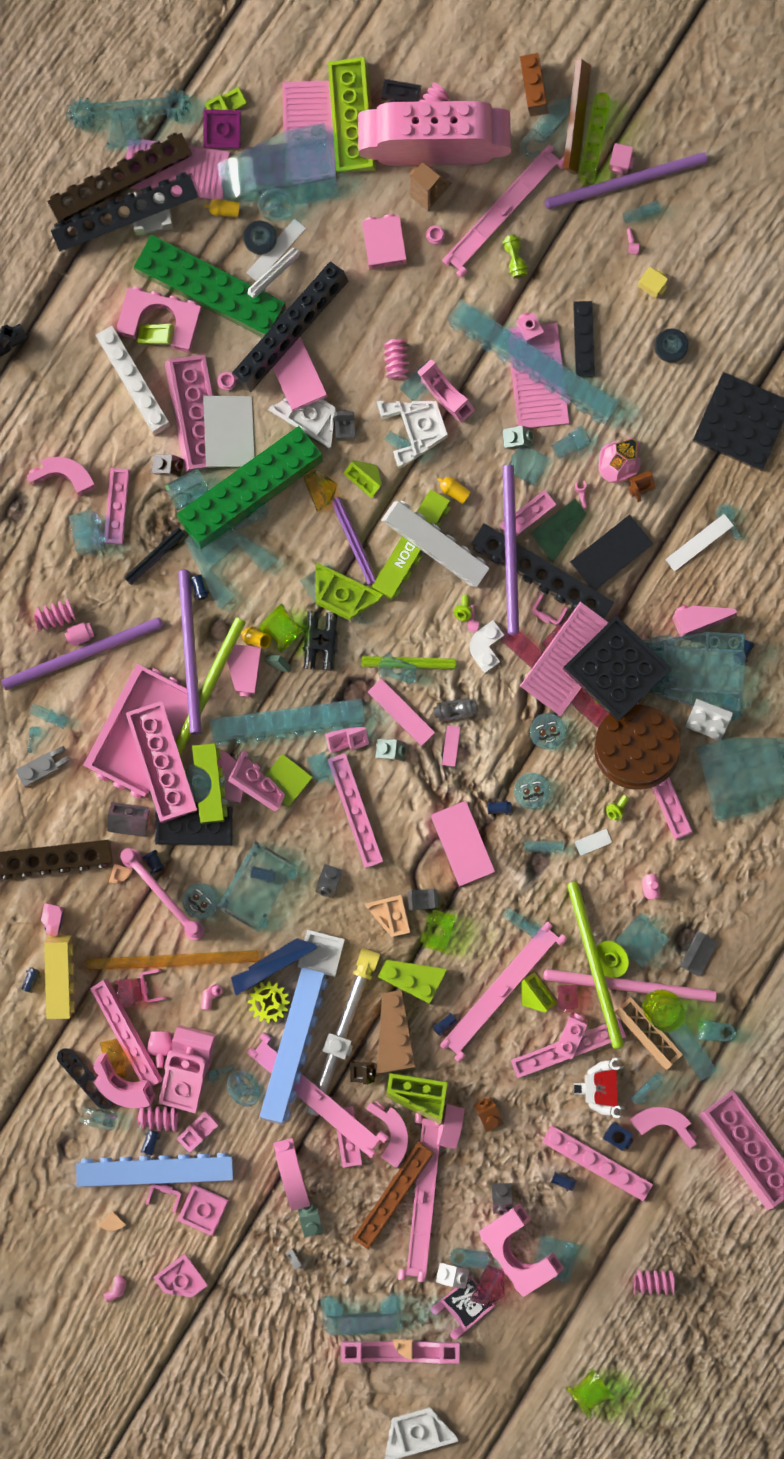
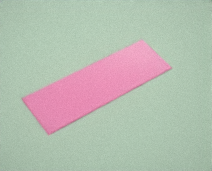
M447 725L442 765L455 767L460 727Z

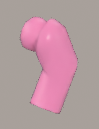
M215 984L203 992L201 1009L211 1010L212 1000L223 992L221 986Z
M122 1275L114 1278L113 1290L104 1294L107 1303L124 1294L127 1283Z

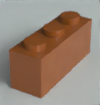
M534 53L520 56L530 117L548 114V103L539 54Z

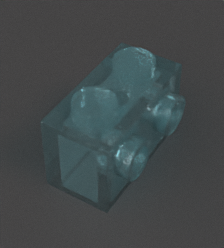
M199 469L164 485L177 511L188 506L209 491Z
M87 510L69 516L77 553L86 555L104 549L103 543H105V538L100 531L99 525L101 520L96 512Z

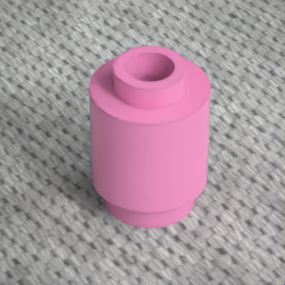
M89 622L67 628L68 632L65 633L68 644L72 643L73 646L91 640L90 638L95 637Z

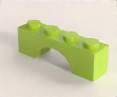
M215 743L192 746L194 766L205 770L212 782L209 795L202 802L198 803L200 823L224 822V817H227L228 814L227 806L223 805L222 798L225 797V787L221 786L220 778H223V769L218 765V759H221V750L216 747Z

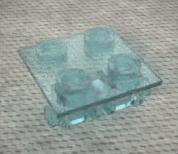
M541 1235L534 1264L554 1252L565 1269L552 1279L569 1283L579 1245Z

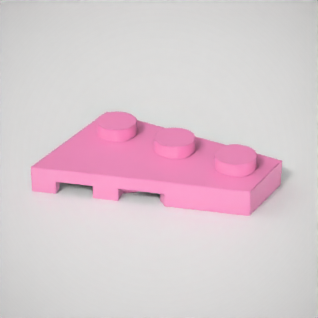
M243 750L228 781L276 812L285 794L270 778H266L261 773L257 763L253 764L247 757L246 751Z

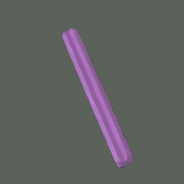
M336 497L331 500L332 506L368 585H372L377 579L341 498Z

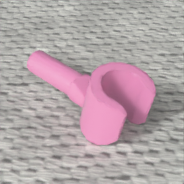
M628 228V252L630 254H638L639 243H633L632 228Z
M583 481L584 488L582 489L577 487L576 482L575 491L579 493L582 509L587 508L585 500L586 482Z
M470 605L473 612L468 623V630L476 633L480 622L474 621L475 605Z

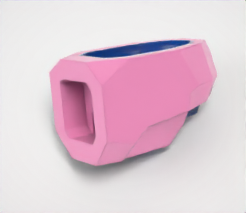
M45 904L41 921L45 925V931L50 936L56 937L61 929L65 908Z

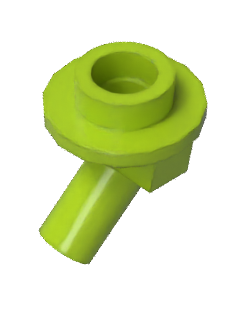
M462 595V605H457L454 608V616L460 621H468L472 616L473 611L469 607L470 595Z
M623 795L617 805L614 803L609 804L606 807L608 817L612 820L620 821L625 814L623 809L630 798Z

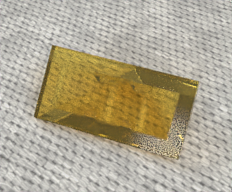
M318 469L303 477L316 511L319 512L330 506L338 484Z
M118 1039L101 1042L102 1054L107 1053L119 1077L127 1076Z

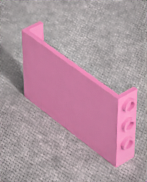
M136 664L83 766L96 772V777L105 782L109 779L114 782L113 786L124 790V788L131 790L130 794L140 799L141 797L147 798L150 788L126 712L163 701L176 741L189 711L187 686L186 688L180 686V681L169 677V679L163 677V673L155 668L151 671Z

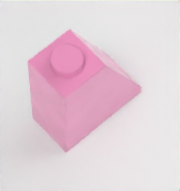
M235 644L227 660L235 691L240 693V697L251 698V695H256L262 649L259 647Z

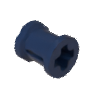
M157 850L142 857L143 861H146L150 868L151 875L158 873L166 867L159 859Z

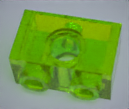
M434 909L432 913H428L425 923L429 925L427 932L423 931L420 940L421 943H424L423 948L445 954L456 916ZM434 926H440L443 929L441 936L436 937L432 934Z

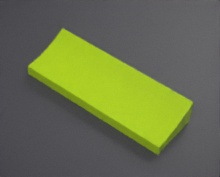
M365 57L328 62L336 172L377 171L375 159H366L359 156L358 114L362 111L372 110L368 61Z

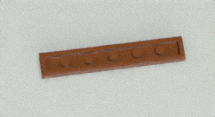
M576 59L563 162V169L571 174H578L591 71V65L583 59Z
M417 1142L352 1239L370 1250L435 1152L422 1143Z

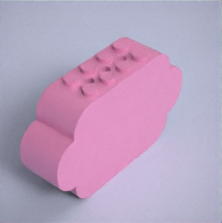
M482 101L384 103L379 105L377 109L362 111L358 114L359 156L366 159H375L381 164L391 166L420 165L422 162L427 165H476L491 161V158L504 157L511 153L510 111L502 108H492L491 104Z

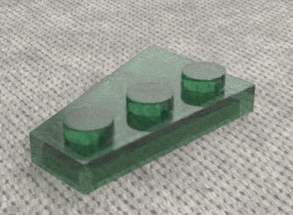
M574 499L530 532V535L549 560L554 563L587 513L577 500Z

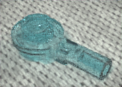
M729 504L718 506L716 509L717 519L725 514L733 524L730 531L734 539L737 540L742 537L733 521L735 515L734 508Z

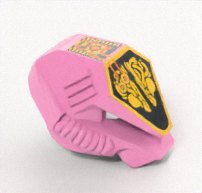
M631 437L620 443L610 442L606 444L600 451L598 464L602 477L608 482L622 483L636 476L641 467V461L638 458L640 443Z

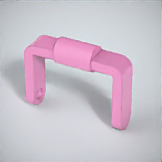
M541 593L533 607V613L546 623L550 622L553 625H559L568 607L564 608L558 621L552 619L546 613L536 610L544 596Z
M161 969L146 971L140 974V991L147 1003L167 999L166 996L148 999L147 993L149 992L144 975L161 972Z
M153 1184L150 1188L146 1205H149L153 1190L156 1188L167 1194L178 1195L173 1209V1213H176L181 1193L165 1184Z

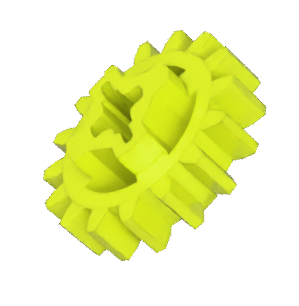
M268 981L267 986H264L261 982V988L254 987L255 994H249L253 997L252 1000L248 1001L253 1006L249 1008V1011H255L253 1017L255 1018L259 1015L260 1022L264 1018L267 1023H270L271 1019L278 1022L277 1017L284 1018L282 1012H288L285 1005L290 1004V1001H285V998L289 995L282 993L285 989L284 987L278 989V983L271 986V982ZM270 989L269 993L264 996L259 994L264 990ZM277 992L281 996L282 1004L276 1000ZM272 995V1002H274V1005H269V1007L266 1009V1003H264V1000L269 999V997H271ZM256 1001L261 1003V1012L257 1009ZM270 1010H279L277 1013L273 1015H268Z

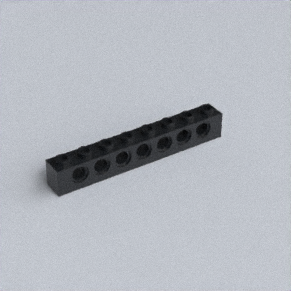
M180 173L172 181L165 179L159 182L157 187H145L137 195H134V193L127 194L123 197L124 200L119 202L112 200L106 203L104 208L100 209L98 206L88 210L89 214L84 216L80 213L72 216L71 221L65 223L62 220L55 223L51 233L59 252L199 197L200 192L192 173ZM175 185L180 186L182 193L175 194L172 191V187ZM155 193H162L165 199L163 201H157L155 199ZM140 199L145 200L147 207L140 208L137 201ZM120 207H128L130 213L123 215L120 212ZM109 213L112 216V221H104L102 215ZM85 221H93L95 227L93 229L87 228ZM68 228H76L77 235H70L68 233Z
M331 261L324 267L232 372L239 385L250 393L255 389L349 282L344 270Z
M483 523L471 543L474 547L473 550L481 555L483 553L490 556L489 559L497 565L501 563L506 566L504 557L505 535ZM495 541L498 544V548L491 550L487 544ZM516 543L517 573L523 576L522 580L528 584L534 583L538 585V589L545 594H553L556 601L561 604L566 602L572 606L571 609L573 611L580 602L585 605L587 601L592 600L595 602L596 607L591 610L603 619L606 618L614 601ZM528 561L531 567L524 570L520 567V563ZM544 571L547 577L543 580L538 579L536 573ZM561 581L563 588L555 589L553 582ZM575 590L579 593L580 597L578 599H571L569 592Z

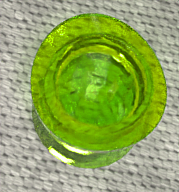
M280 604L262 622L258 630L269 634L271 638L276 640L278 651L283 653L307 625H299L295 622L285 606Z
M658 989L651 991L644 998L643 1013L655 1028L663 1032H672L681 1027L685 1020V1009L674 993Z
M592 1367L577 1386L575 1385L573 1388L570 1386L565 1387V1390L577 1401L588 1419L592 1417L594 1407L614 1397Z

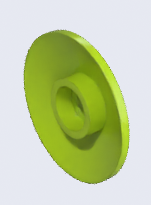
M604 941L596 946L606 977L617 978L627 971L629 956L623 946L614 941Z

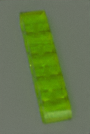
M604 92L597 93L593 100L579 173V181L585 186L592 185L596 179L610 107V97ZM603 100L606 102V105L599 106L597 101ZM595 118L602 119L603 123L595 124L593 120ZM597 136L599 141L592 142L590 137ZM593 154L596 156V159L588 160L586 156ZM590 172L593 176L587 179L583 176V173Z

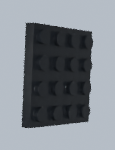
M722 372L692 442L762 471L784 423V398Z
M617 616L563 667V670L618 722L672 669Z

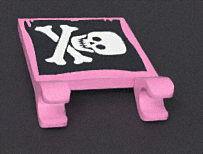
M469 1276L465 1289L454 1288L431 1307L430 1311L436 1315L446 1307L459 1323V1326L450 1333L453 1339H457L495 1305L474 1279Z

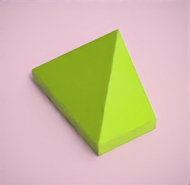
M353 460L343 473L370 498L374 497L382 485L378 467L375 464Z
M535 972L522 981V1006L545 1013L557 1004Z

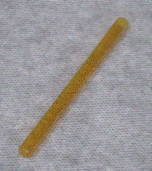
M258 950L95 958L88 959L86 967L88 970L258 962L259 952Z

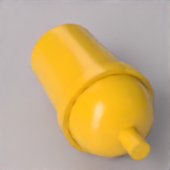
M217 198L211 200L209 204H204V208H209V212L215 215V217H238L240 202Z
M438 477L437 479L441 482L440 488L444 494L464 504L471 493L470 490L456 481L454 477H445L444 479Z
M251 626L241 632L244 643L249 646L253 645L266 649L271 643V636L258 630L256 627Z

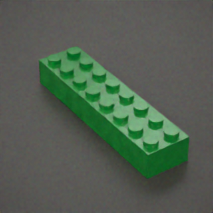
M150 235L133 267L135 273L190 301L197 302L199 306L262 338L279 320L286 309L285 302L263 291L256 298H252L248 295V289L252 285L153 235Z
M298 426L176 514L178 521L197 546L203 549L322 463V453L302 428Z

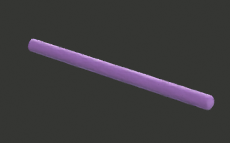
M703 152L547 198L545 199V207L553 209L706 164L708 159L706 153Z
M504 465L502 468L508 634L517 635L519 633L514 465Z
M182 569L178 572L190 734L199 735L202 733L190 572L187 569Z
M160 618L152 619L2 679L3 687L5 690H8L163 627V622Z

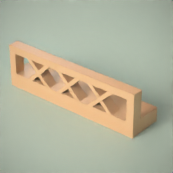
M631 997L615 1010L616 1016L665 1070L671 1067L683 1055ZM631 1003L636 1008L635 1016H628L623 1011V1008ZM637 1019L647 1020L649 1023L648 1031H641L637 1026ZM651 1033L659 1034L662 1037L661 1045H654L650 1041ZM664 1048H672L677 1055L669 1061L663 1055Z

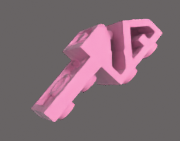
M183 1025L177 1027L172 1040V1051L168 1052L166 1059V1070L159 1104L192 1113L197 1112L205 1074L209 1071L217 1034Z

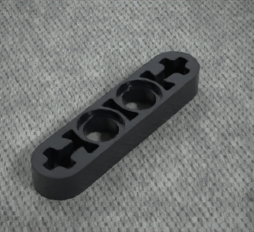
M61 1049L57 1053V1060L99 1108L108 1109L111 1107L113 1102L109 1099L107 1100L108 1105H101L99 1103L101 1098L98 1095L95 1098L93 1097L99 1091L98 1088L92 1092L87 1090V1082L90 1080L95 1081V1075L71 1049ZM63 1052L71 1054L69 1058L72 1062H74L75 1059L78 1061L77 1063L73 1064L70 1067V1069H68L67 1067L68 1065H70V1063L67 1060H61L63 1058ZM76 1066H82L84 1069V1074L81 1077H76L73 1073Z

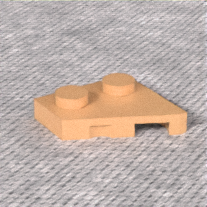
M401 895L365 904L366 908L391 937L410 933Z

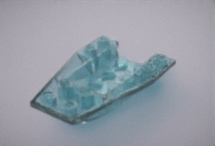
M324 123L284 131L217 163L224 199L228 201L306 204L339 197Z
M702 632L646 643L672 668L649 691L650 693L694 706L696 699L724 710L741 711L746 660L745 634Z
M729 738L695 747L699 765L702 766L711 801L709 804L714 821L751 813L784 795V738Z

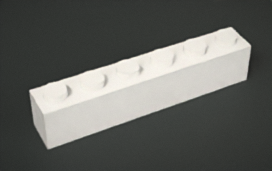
M113 326L96 334L100 345L153 435L155 436L169 428L170 424Z
M393 502L381 521L468 585L477 587L489 570V567L485 565L486 562L478 556L476 558L470 554L471 551L467 547L457 545L455 543L456 539L452 536L442 534L440 532L441 528L434 523H431V525L425 521L426 518L419 512L414 513L411 511L410 506L406 502Z

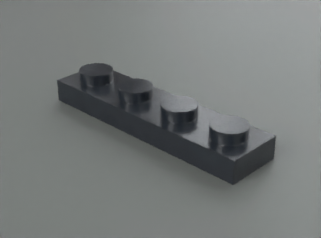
M574 301L575 376L595 377L592 301Z

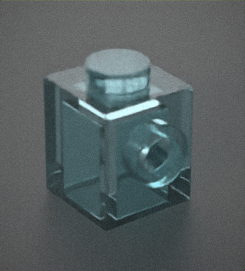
M324 752L306 758L314 781L318 780L321 783L330 779L329 776L332 775Z

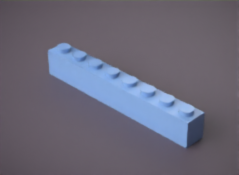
M303 967L301 969L259 1116L262 1120L285 1125V1121L290 1119L291 1110H289V1107L296 1098L297 1092L294 1090L296 1083L299 1084L301 1080V1065H305L307 1059L305 1051L312 1041L311 1029L312 1027L315 1028L318 1016L315 1015L317 1009H320L322 1006V991H325L328 985L325 973Z
M217 1153V1157H209V1154H197L198 1158H190V1154L178 1155V1159H170V1155H161L157 1160H151V1156H139V1160L131 1161V1157H120V1161H112V1158H100V1162H93V1158L81 1159V1163H76L77 1187L234 1180L233 1156H229L228 1153Z

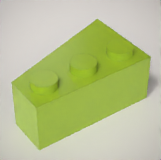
M386 960L378 978L430 1004L447 969Z
M390 1073L386 1097L441 1125L448 1082Z

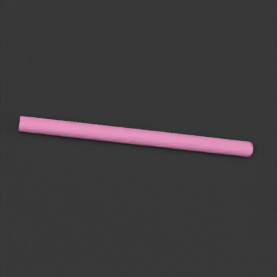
M550 969L544 972V979L546 981L596 987L593 976L589 974ZM605 977L608 989L707 1002L716 1001L717 991Z

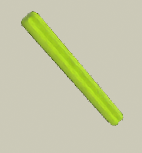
M363 656L362 666L456 669V659Z

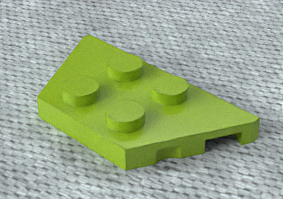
M317 562L315 567V601L317 605L350 621L382 599L383 594Z

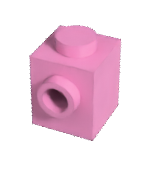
M615 143L609 170L618 175L627 174L628 168L632 169L634 157H631L633 147Z
M527 312L518 317L519 320H517L516 325L526 345L543 337L544 332L534 312L531 314Z

